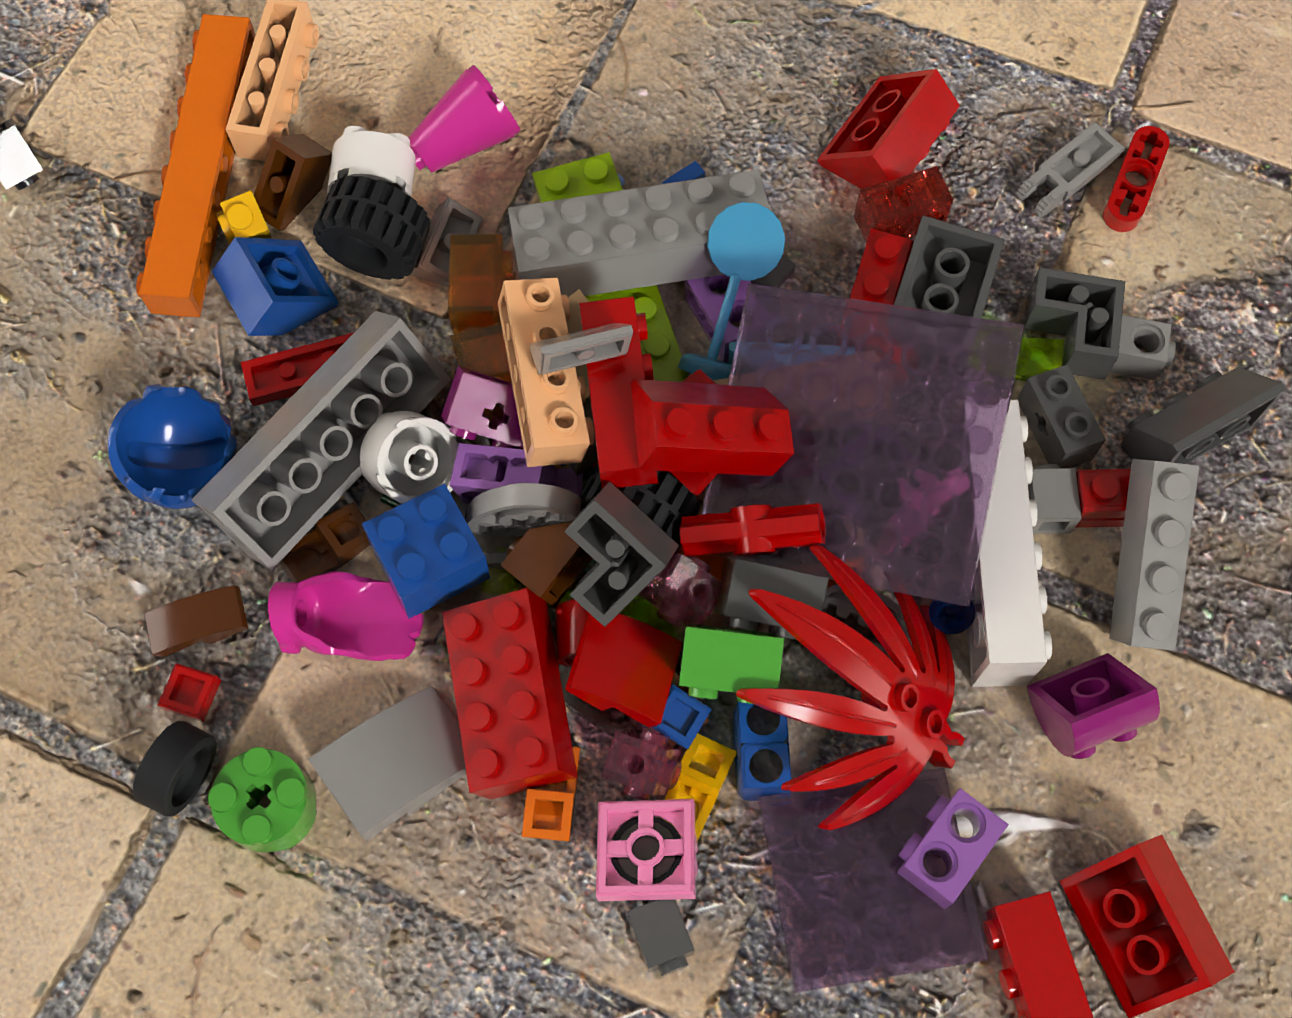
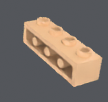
M267 0L225 129L239 158L265 161L272 139L289 136L288 124L291 114L295 115L299 107L298 91L301 81L307 80L309 74L308 58L311 48L315 49L319 41V28L313 22L306 1Z
M558 278L505 280L498 300V309L527 467L581 463L589 445L594 443L593 422L590 417H585L582 404L586 400L584 378L582 375L577 376L575 367L538 375L530 351L531 343L569 334L567 327L570 317L567 295H561Z

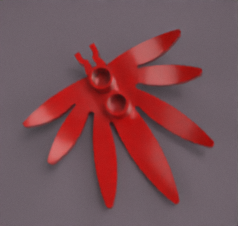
M821 545L809 546L811 552L840 586L890 658L859 632L823 611L777 593L763 589H750L748 591L749 596L830 669L862 692V702L835 694L781 688H741L736 691V696L776 714L809 725L845 733L888 737L887 742L883 745L847 755L781 785V789L786 791H820L852 785L878 775L818 825L820 829L834 830L862 820L890 804L915 781L928 761L934 767L952 769L955 760L950 757L946 745L962 746L965 738L960 733L952 731L946 721L954 697L955 672L947 637L932 608L929 605H919L923 613L922 616L915 600L894 571H883L903 614L912 642V649L901 626L874 590L837 556Z

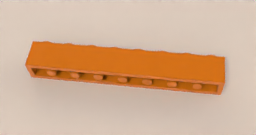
M203 14L199 30L194 31L192 63H187L185 68L186 89L184 96L179 97L177 104L178 124L176 130H172L169 139L170 159L168 165L163 166L161 173L162 194L160 200L155 201L153 208L154 229L152 236H148L145 242L144 272L139 273L136 282L137 294L141 297L151 314L198 318L201 316L220 227L216 213L222 211L220 203L225 201L235 156V150L225 129L256 36L250 17Z

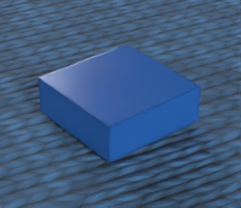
M671 685L661 724L651 728L684 749H689L712 709L676 686Z

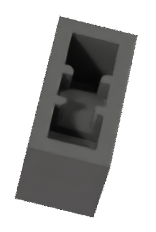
M1068 364L1027 379L1017 400H1019V406L1024 416H1026L1027 422L1048 464H1057L1061 468H1071L1093 460L1106 441V438Z

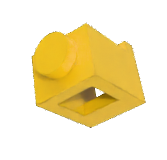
M251 190L220 203L222 211L217 212L216 215L229 244H231L235 237L262 239L272 237Z

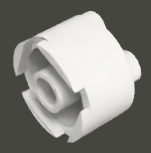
M348 126L345 128L343 136L338 138L333 146L327 194L335 180L339 178L345 179V176L359 178L363 176L386 182L412 197L416 158L413 150L410 148L409 138L400 133L385 134L367 131L360 126Z
M412 411L384 413L377 418L363 439L360 450V471L373 488L401 504L444 483L449 492H452L453 489L449 484L458 444L454 437L455 435L449 432L450 428L440 421ZM411 454H415L413 461L409 462Z

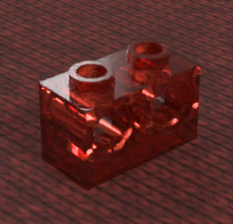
M935 166L859 190L854 218L865 243H867L871 228L909 238L917 235L922 216L946 222L953 198L938 167Z

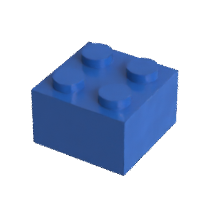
M445 483L362 523L369 544L409 619L490 579L486 556Z

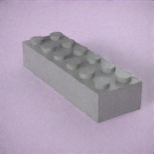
M759 170L508 207L519 280L558 278L561 295L569 297L578 289L581 290L584 296L724 275L711 261L707 247L708 230L720 212L726 207L740 202L758 203L770 210Z
M375 311L198 492L192 501L250 558L272 571L362 475L360 471L361 445L367 431L376 422L377 418L384 413L396 411L420 413L451 379L400 317Z

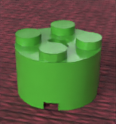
M262 747L251 748L230 760L217 775L208 795L213 818L220 830L232 840L255 852L282 851L295 846L312 828L317 812L316 789L308 774L287 755ZM264 795H267L271 801L270 805L266 808H263L259 802Z

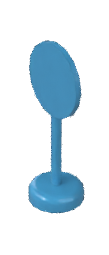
M740 202L728 206L715 217L708 230L707 247L711 261L721 273L729 276L730 280L707 356L685 353L678 365V368L693 374L698 369H701L712 380L738 376L735 366L718 360L717 357L740 281H752L766 276L777 266L784 253L785 235L781 222L768 208L758 203Z

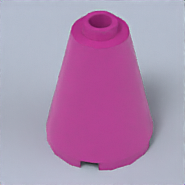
M475 65L465 69L408 137L411 145L410 148L415 154V165L419 171L427 167L431 173L509 140L520 132V127L504 102L499 100L493 92L491 84Z

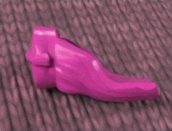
M341 571L316 575L301 582H276L271 587L268 597V615L271 629L279 643L280 650L289 654L300 653L301 648L306 647V649L322 655H341L369 661L405 659L412 653L416 645L415 638L420 636L424 623V615L421 613L410 619L407 617L390 582L360 577Z

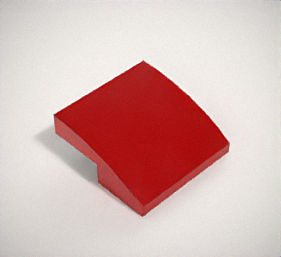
M588 612L565 690L601 711L614 707L648 728L660 725L682 642L648 624L623 614H618L604 627Z

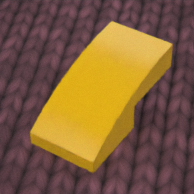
M698 733L689 749L686 750L676 770L674 780L664 800L694 799L697 842L737 754L735 750Z

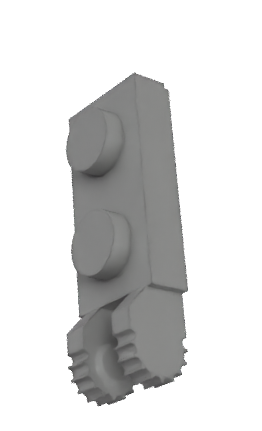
M1094 122L1043 162L1037 172L1023 182L1015 195L1021 201H1024L1036 193L1044 183L1051 188L1052 191L1037 203L1033 211L1042 218L1055 209L1061 200L1066 201L1121 157L1125 148L1100 125Z

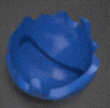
M160 384L146 386L142 398L128 401L118 411L108 434V456L117 478L140 500L167 509H186L197 506L192 499L235 456L237 440L231 433L230 420L227 416L220 413L219 403L204 398L197 390L188 386L162 387Z

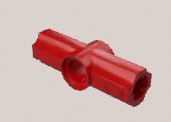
M820 503L772 508V505L739 506L730 508L731 512L707 513L682 517L680 526V542L686 557L734 553V556L775 553V549L799 548L825 544L826 537L825 516L822 504Z

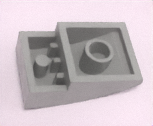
M432 686L376 714L308 759L359 834L367 842L407 813L409 816L466 774L459 722Z

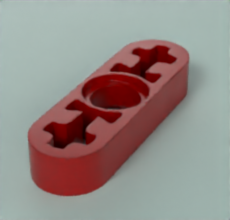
M1155 126L1139 128L1127 148L1103 210L1104 222L1112 230L1117 232L1133 230L1145 212L1170 145L1169 137L1162 129ZM1145 142L1153 145L1148 159L1140 158L1145 148ZM1126 173H1141L1146 178L1147 184L1142 186L1131 184L1126 178ZM1125 197L1132 199L1127 216L1120 214V207Z

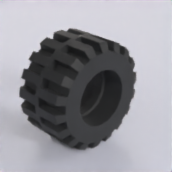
M345 176V179L339 178L332 184L314 225L313 235L316 236L317 244L323 248L322 250L326 254L355 272L386 280L403 279L404 276H409L414 270L431 223L430 218L426 216L427 212L424 208L418 205V202L411 196L405 194L404 191L386 182L369 177Z
M598 463L579 495L582 500L581 511L602 490ZM657 471L658 483L617 488L679 545L671 558L673 559L681 547L680 526L682 517L695 516L699 513L700 505L696 497L676 477L667 471Z

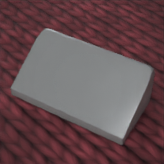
M449 197L437 207L432 217L430 230L411 275L453 288L483 218Z
M613 323L531 343L530 351L538 375L625 355L628 353L633 328L629 324Z

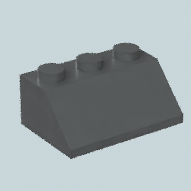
M922 216L887 327L922 359L963 371L975 341L1005 239Z
M1240 367L1224 375L1217 371L1201 381L1197 386L1198 390L1187 395L1185 391H1181L1167 400L1162 406L1164 409L1152 415L1150 411H1146L1133 419L1128 424L1130 431L1120 445L1131 459L1189 464L1255 426L1287 389L1279 381Z

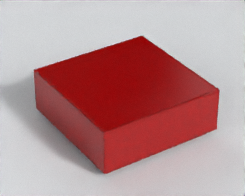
M175 663L157 706L163 710L204 723L222 680L218 676Z

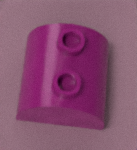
M1109 653L1026 686L1034 713L1047 738L1061 754L1074 759H1084L1092 756L1096 752V746L1106 741L1124 742L1133 739L1137 735L1138 728L1156 721L1160 714L1157 688Z

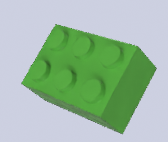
M688 623L685 630L679 686L689 687V696L707 699H717L718 691L734 692L736 695V691L741 688H779L784 638L773 633ZM736 696L737 702L752 704Z

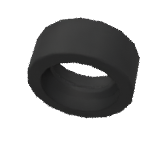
M176 721L166 727L152 743L138 767L133 782V796L136 801L165 817L175 816L182 811L195 797L211 770L217 749V742L214 736L186 721Z

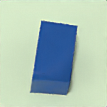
M737 702L732 723L734 750L737 752L734 760L738 795L747 801L790 800L792 791L781 789L783 783L791 780L787 717L779 715V726L772 734L758 735L748 727L746 717L750 708L760 707L754 704ZM768 749L780 756L783 763V771L777 780L763 783L752 776L749 762L757 751Z

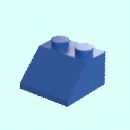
M235 237L212 270L214 277L248 336L284 335L334 309L339 303L301 240Z

